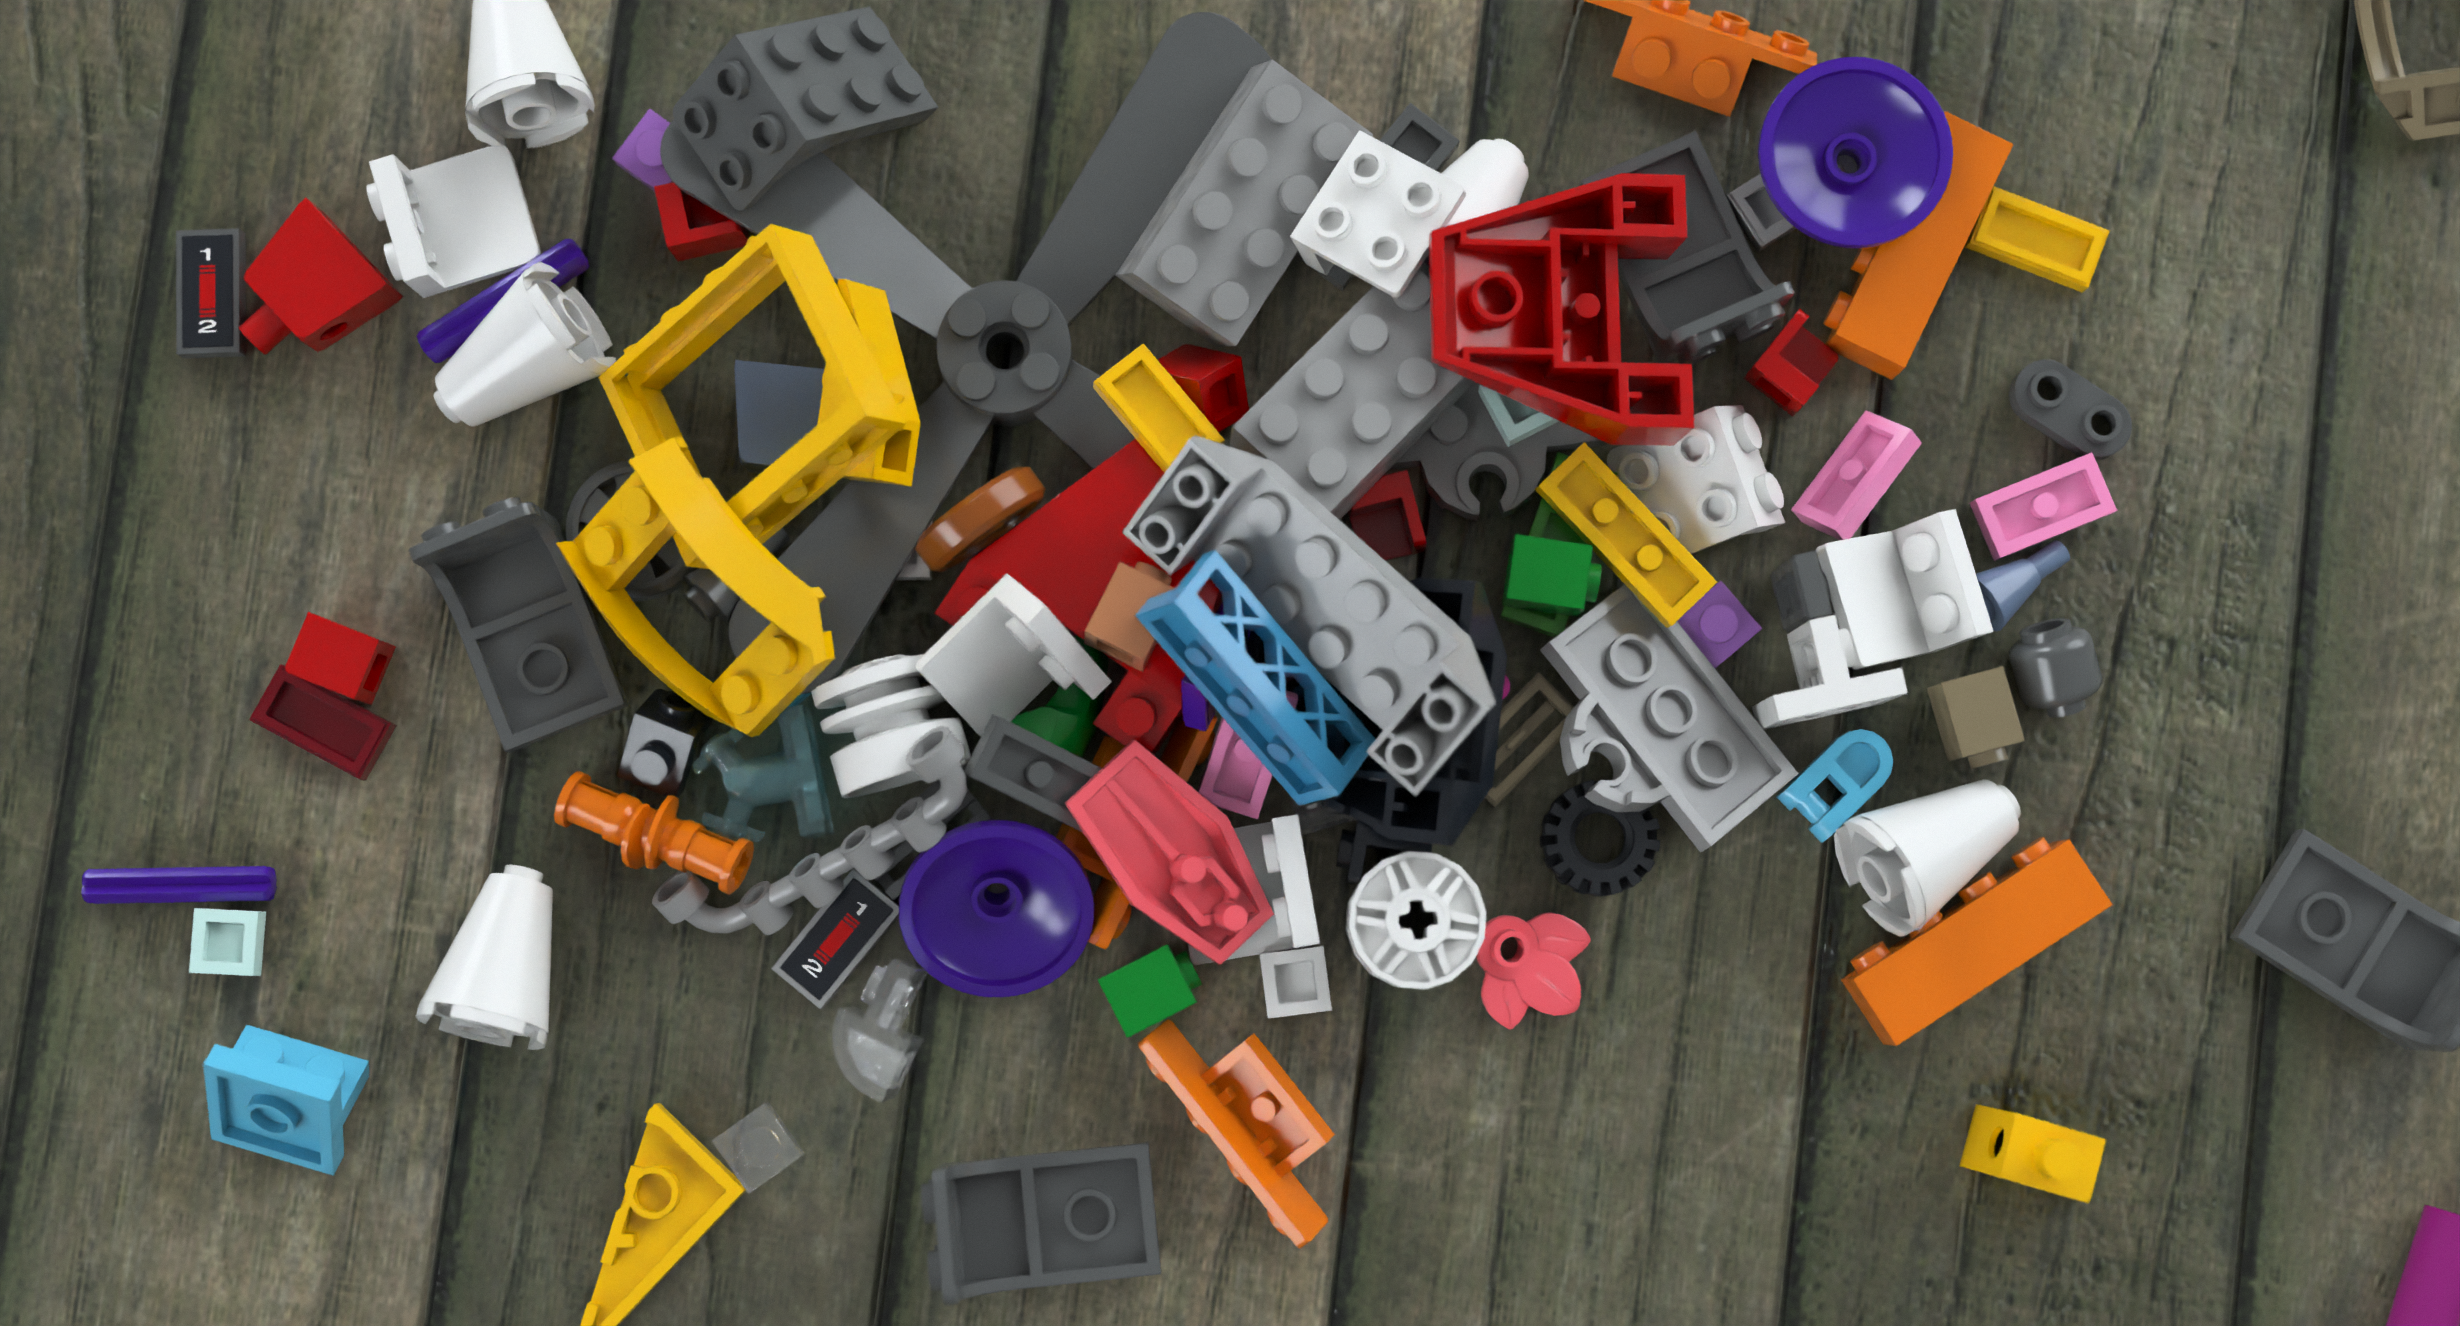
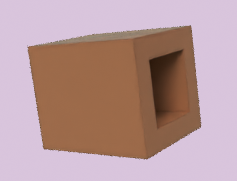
M1120 562L1085 630L1084 644L1143 672L1157 641L1135 615L1149 598L1175 589L1169 586L1172 578L1158 568L1143 562H1137L1135 568Z

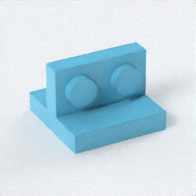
M246 1025L233 1049L215 1044L203 1064L211 1139L334 1176L344 1157L343 1125L370 1076L369 1061L250 1025Z

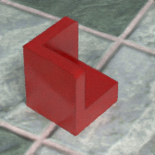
M673 182L654 186L666 246L677 261L746 246L747 240L750 238L748 229L683 192Z
M1801 309L1794 314L1744 376L1746 381L1792 417L1818 389L1821 381L1839 359L1835 351L1802 326L1810 316Z
M1185 344L1157 359L1218 432L1240 420L1249 411L1241 356Z
M1408 470L1382 476L1348 511L1353 533L1385 561L1421 553L1427 545Z
M308 612L285 665V670L291 675L354 700L372 705L396 646Z

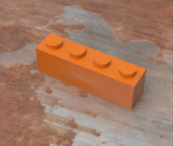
M1944 111L1952 136L1953 163L1951 175L1942 198L1926 219L1906 235L1883 245L1859 248L1850 267L1851 270L1859 273L1851 293L1847 294L1841 290L1839 291L1823 322V325L1832 329L1826 342L1828 347L1837 354L1890 380L1894 379L1905 369L2014 145Z
M2044 837L2032 841L2010 857L2016 865L2015 867L1996 879L1990 871L1973 879L1957 892L1962 899L1961 902L1944 913H1941L1939 910L1921 929L1909 933L1907 937L1890 948H1887L1885 943L1880 941L1850 960L1855 971L1842 978L1841 981L1883 1045L1897 1046L2113 905L2070 839L2054 841L2048 844Z

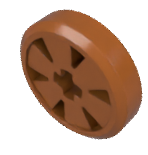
M1019 466L1010 469L971 493L938 518L920 535L915 550L930 571H947L985 548L1025 518L1041 503L1046 488L1030 467Z

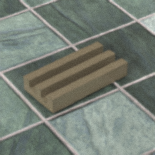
M1539 672L1501 709L1499 730L1537 691L1547 699L1497 750L1495 770L1555 709L1566 718L1574 708ZM1565 718L1496 788L1491 787L1484 800L1492 808L1560 742Z

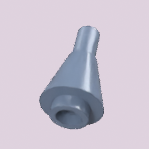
M2052 541L2027 559L2022 558L1976 573L1993 631L2002 630L2040 585L2041 580L2070 560L2067 548L2060 541Z

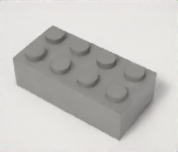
M1274 60L1251 67L1115 276L1215 347L1236 346L1298 252L1290 235L1358 131L1360 130L1370 136H1373V134Z
M1423 262L1404 293L1397 298L1373 286L1232 427L1230 447L1275 462L1340 520L1475 383L1432 362L1430 268Z

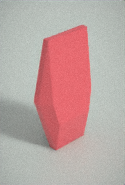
M1132 740L1064 803L1130 904L1216 964L1221 965L1274 915L1228 816L1136 740Z

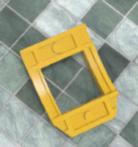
M673 437L628 460L634 469V473L574 540L555 543L605 621L627 648L653 674L706 716L750 737L759 736L835 659L831 631L823 632L819 604L826 596L820 587L811 588L795 576L756 539L729 507L710 478H700L683 453L688 448L683 438ZM675 532L680 535L689 548L725 585L771 622L714 683L698 672L666 642L624 589Z

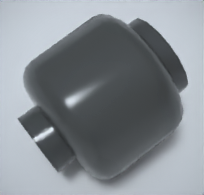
M2067 618L2045 620L2023 628L2019 632L2021 639L2009 651V660L2022 702L2028 707L2046 709L2049 717H2064L2084 710L2086 708L2084 699L2096 693L2102 684V674L2095 647L2088 631L2084 628L2072 626L2071 621Z

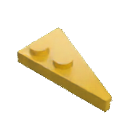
M661 1103L654 1104L648 1110L644 1122L647 1125L635 1163L630 1166L624 1185L625 1194L620 1209L616 1211L600 1261L603 1264L591 1301L586 1305L580 1326H619L748 1189Z

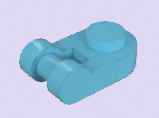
M1863 729L1848 731L1834 739L1776 797L1789 811L1796 808L1811 823L1808 830L1823 843L1887 781L1893 766L1891 749L1884 738L1873 731ZM1825 778L1842 793L1831 806L1814 791Z

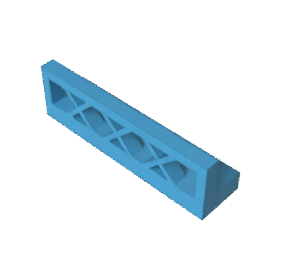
M1213 550L1203 554L1176 589L1149 598L1135 615L1136 618L1299 806L1340 795L1369 755L1366 751L1376 739L1219 553ZM1209 578L1223 593L1224 615H1214L1197 595ZM1244 629H1253L1264 641L1265 664H1256L1245 652ZM1285 677H1294L1303 687L1306 712H1297L1287 701ZM1325 724L1335 725L1351 744L1340 761L1327 748Z

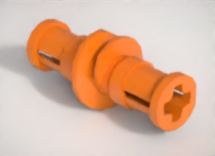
M577 771L569 777L559 794L555 806V823L565 828L575 824L602 835L605 841L621 846V857L626 867L636 870L644 866L648 869H657L662 861H665L671 868L683 873L689 871L718 883L719 890L728 895L737 890L745 879L754 853V843L751 840L742 837L737 841H733L706 830L703 824L690 819L682 820L677 818L679 798L673 795L667 796L657 810L650 807L649 804H643L634 796L624 792L618 794L593 784L591 777L581 771Z

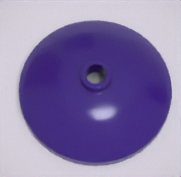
M1842 57L1828 60L1806 69L1782 89L1770 106L1764 119L1758 143V161L1761 178L1771 201L1783 217L1795 228L1807 236L1829 245L1843 248H1869L1892 242L1906 235L1923 222L1942 198L1951 175L1953 144L1950 127L1940 104L1917 78L1902 68L1882 60L1867 57ZM1841 155L1852 157L1857 164V171L1854 173L1841 171L1837 165V157Z
M978 821L946 832L936 845L921 852L915 858L907 871L901 888L899 899L900 928L904 941L915 960L926 972L941 983L955 990L975 996H1017L1050 984L1062 976L1078 960L1092 932L1094 921L1093 890L1090 879L1080 860L1063 842L1053 835L1034 826L1015 821ZM1000 883L1004 884L1008 889L1002 893H992L987 887L990 884Z

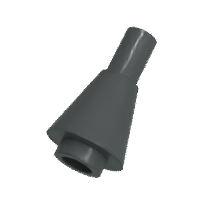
M781 528L762 545L774 555L790 538ZM698 568L685 575L684 580L690 588L683 596L691 607L708 622L717 616L722 621L728 623L736 604L741 598L710 569Z

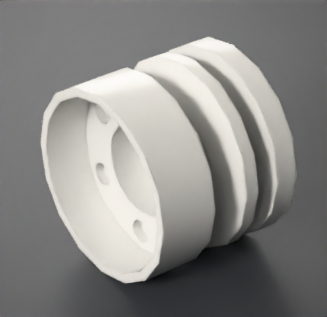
M924 654L915 656L893 655L872 660L844 671L839 677L819 685L811 691L815 707L818 709L846 706L845 710L833 714L820 722L822 731L826 734L853 732L856 742L843 747L830 756L843 798L873 794L922 780L906 762V756L918 739L937 727H947L964 746L965 752L959 762L962 766L969 762L971 753L961 720L959 718L930 720L928 710L946 700L932 685L920 686V684L927 680L916 669L915 665Z
M1408 851L1382 860L1361 878L1347 903L1345 931L1353 955L1370 975L1393 987L1428 989L1452 981L1473 963L1485 939L1486 909L1478 886L1460 865L1437 853ZM1409 902H1419L1421 912H1432L1434 923L1423 928V939H1414L1411 929L1400 928L1399 916L1409 913Z

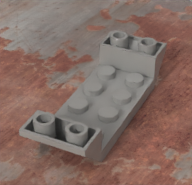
M1195 435L1188 440L1122 531L1169 575H1172L1193 560L1197 563L1203 554L1216 550L1318 672L1383 730L1366 752L1415 796L1426 786L1496 703L1470 636L1271 460Z

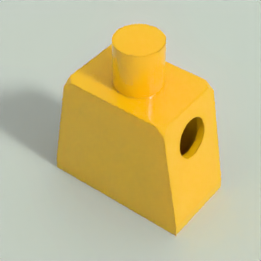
M1976 1104L1959 1166L2080 1202L2089 1203L2106 1139L2022 1114ZM2003 1129V1144L1999 1154L1995 1157V1142L1998 1134Z

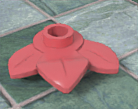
M1552 912L1542 913L1528 921L1512 915H1501L1486 922L1485 939L1476 955V959L1485 971L1481 998L1488 1014L1500 1025L1511 1030L1519 1024L1529 1006L1539 1012L1553 1016L1576 1012L1580 1006L1581 985L1575 969L1569 962L1579 955L1591 942V938L1585 928L1564 915ZM1514 937L1517 941V952L1512 958L1504 960L1500 952L1501 945L1507 938Z

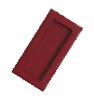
M282 664L279 665L249 719L255 724L364 781L367 780L397 726L332 690L287 673L285 665Z

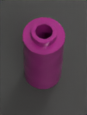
M2424 1205L2385 1326H2460V1215Z

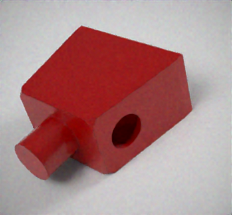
M306 197L298 204L246 270L243 277L244 281L265 303L238 328L264 355H267L291 332L304 344L319 352L327 349L395 305L404 296L328 215Z

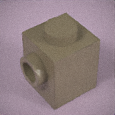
M2003 666L1941 682L1927 688L1948 762L1967 757L1971 769L2009 759L2006 746L2025 741Z

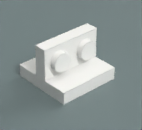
M1831 615L1809 620L1787 634L1800 690L1773 695L1752 706L1755 720L1765 730L1881 705L1908 692L1902 668L1850 679L1848 667L1855 665L1853 643L1846 628L1838 629L1836 616Z

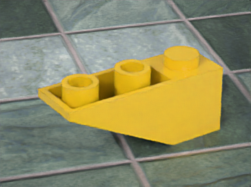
M838 279L837 287L906 422L904 427L842 478L912 487L921 422L886 291L851 280ZM827 363L822 375L823 388L817 425L846 402Z

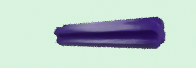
M571 238L562 240L419 331L416 337L426 356L434 363H441L454 355L521 274L534 264L542 262L557 270L560 274L550 281L558 288L586 271L589 263L578 244Z
M266 866L88 869L82 876L81 894L86 903L94 904L270 901L276 895L277 877L275 869Z

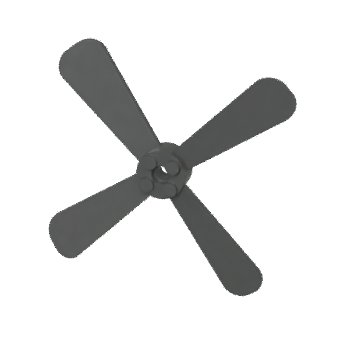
M1196 12L1181 17L1166 30L1016 282L993 281L971 288L822 152L810 157L785 174L753 207L736 210L730 204L675 119L665 130L660 146L661 161L669 178L680 190L756 235L769 224L812 235L835 282H838V279H847L885 290L893 316L937 341V358L945 381L917 410L921 424L912 487L851 480L777 559L809 587H820L826 596L819 604L823 632L831 631L835 659L800 694L811 693L817 686L835 679L840 673L914 552L918 538L933 521L991 425L1019 426L1038 419L1092 470L1135 439L1094 390L1093 381L1099 378L1100 375L1073 360L1072 343L1068 327L1116 278L1115 274L1251 67L1271 60L1266 50L1232 20L1216 13ZM1003 342L1015 343L1024 351L1023 358L1019 364L1010 369H999L989 362V355L992 349ZM742 599L736 604L729 622V641L736 658L771 623Z

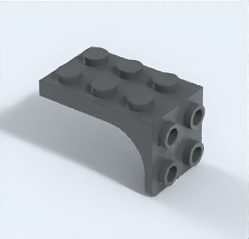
M869 6L735 34L675 104L673 116L730 204L736 210H744L753 207L780 178L810 157L841 143L925 122L938 106L924 87L920 75L910 66L891 38L886 25Z
M1696 131L1580 181L1579 186L1621 173L1685 175L1687 239L1667 260L1618 259V275L1658 363L1669 364L1678 360L1679 364H1697L1713 356L1716 353L1714 347L1723 343L1727 338L1736 335L1739 344L1753 340L1774 328L1772 322L1785 315L1783 308L1795 294L1790 281L1776 286L1773 285L1760 268Z
M518 497L508 498L487 506L482 511L484 518L460 527L459 522H448L425 531L421 535L423 542L409 549L413 563L427 571L447 603L505 752H515L629 706L586 592L555 543L565 541L559 522L555 517L532 502L521 503Z
M2295 830L2230 938L2407 1050L2455 1051L2460 1047V922L2416 900L2307 830Z
M1149 1142L943 1163L932 1170V1179L928 1180V1183L922 1184L921 1196L925 1224L936 1223L938 1245L934 1246L933 1251H928L929 1283L931 1291L942 1290L944 1306L959 1304L960 1301L970 1297L1002 1291L1160 1275L1162 1272Z

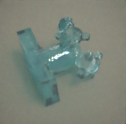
M804 705L788 707L778 716L784 745L781 752L744 760L733 746L745 734L735 729H731L728 733H719L706 742L701 749L700 757L694 761L692 768L698 775L711 764H714L724 775L723 783L729 801L723 818L704 812L702 817L704 825L714 828L717 834L733 841L743 837L753 842H760L765 832L747 827L753 808L793 801L801 837L812 839L834 834L812 712Z

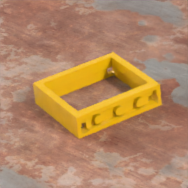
M769 224L757 236L751 235L745 247L722 267L710 272L698 289L680 305L666 311L662 315L660 323L637 343L623 350L625 354L598 377L635 457L673 437L683 438L661 390L783 282H787L846 402L727 502L741 522L761 544L766 542L906 425L812 235L774 224ZM687 448L683 453L692 465V467L694 468V470L696 471V473L698 474V476L702 478L697 468V465L689 449ZM675 532L673 539L686 566L709 569L689 548L680 535Z

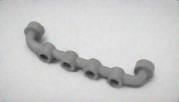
M945 726L937 727L924 734L909 750L906 762L923 782L931 783L939 780L941 787L937 793L925 800L921 797H914L897 809L891 819L874 828H871L869 825L857 828L845 838L840 847L823 856H820L818 853L806 856L792 869L789 875L772 884L768 881L757 883L744 894L740 902L727 908L710 906L704 902L708 896L709 888L692 872L687 871L683 873L678 871L658 888L653 896L652 904L671 924L687 920L696 928L710 933H731L744 929L754 923L765 935L774 934L783 928L793 915L794 909L789 903L805 896L815 908L823 907L834 900L841 892L844 881L839 876L855 868L865 880H873L891 866L895 854L890 848L907 840L916 852H924L936 845L946 832V825L942 820L960 807L967 792L966 774L959 763L965 752L964 746Z

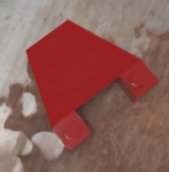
M1621 173L1432 230L1429 234L1432 362L1610 445L1674 446L1694 428L1692 364L1621 363L1618 259L1667 260L1687 239L1685 175Z
M1134 439L970 559L935 611V614L954 626L1006 574H1009L1041 601L1062 625L1085 640V630L1120 562L1132 568H1135L1137 562H1143L1169 575L1122 533L1162 478L1164 472L1140 443ZM1193 560L1172 575H1169L1172 578L1169 586L1176 589L1196 562ZM1209 578L1197 595L1210 611L1216 615L1223 593ZM1158 642L1143 672L1107 655L1127 669L1128 672L1093 723L1122 745L1126 746L1132 740H1136L1153 755L1159 751L1183 715L1182 679L1185 675Z

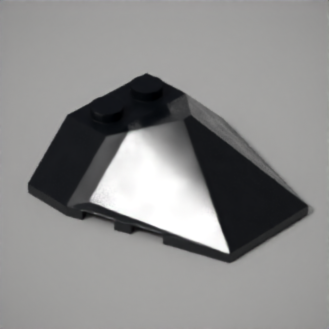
M1416 578L1408 582L1470 636L1496 703L1416 796L1374 758L1368 755L1340 795L1321 801L1327 803V807L1341 814L1350 815L1374 828L1373 831L1388 839L1453 846L1493 786L1507 654L1482 582ZM1250 631L1247 654L1256 664H1265L1264 641L1255 631ZM1285 677L1286 691L1298 695L1295 710L1297 712H1306L1303 687L1294 677ZM1324 678L1372 736L1377 739L1383 730ZM1325 724L1327 748L1340 761L1351 744L1335 725Z

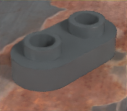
M2038 360L2032 362L2018 372L2010 384L2009 401L2014 413L2021 420L2079 457L2093 453L2095 460L2108 458L2121 450L2130 438L2132 422L2126 407L2119 400L2057 361ZM2039 381H2048L2054 386L2056 396L2053 401H2047L2040 397L2037 391ZM2093 415L2103 416L2108 421L2109 432L2107 435H2099L2092 429L2091 419Z

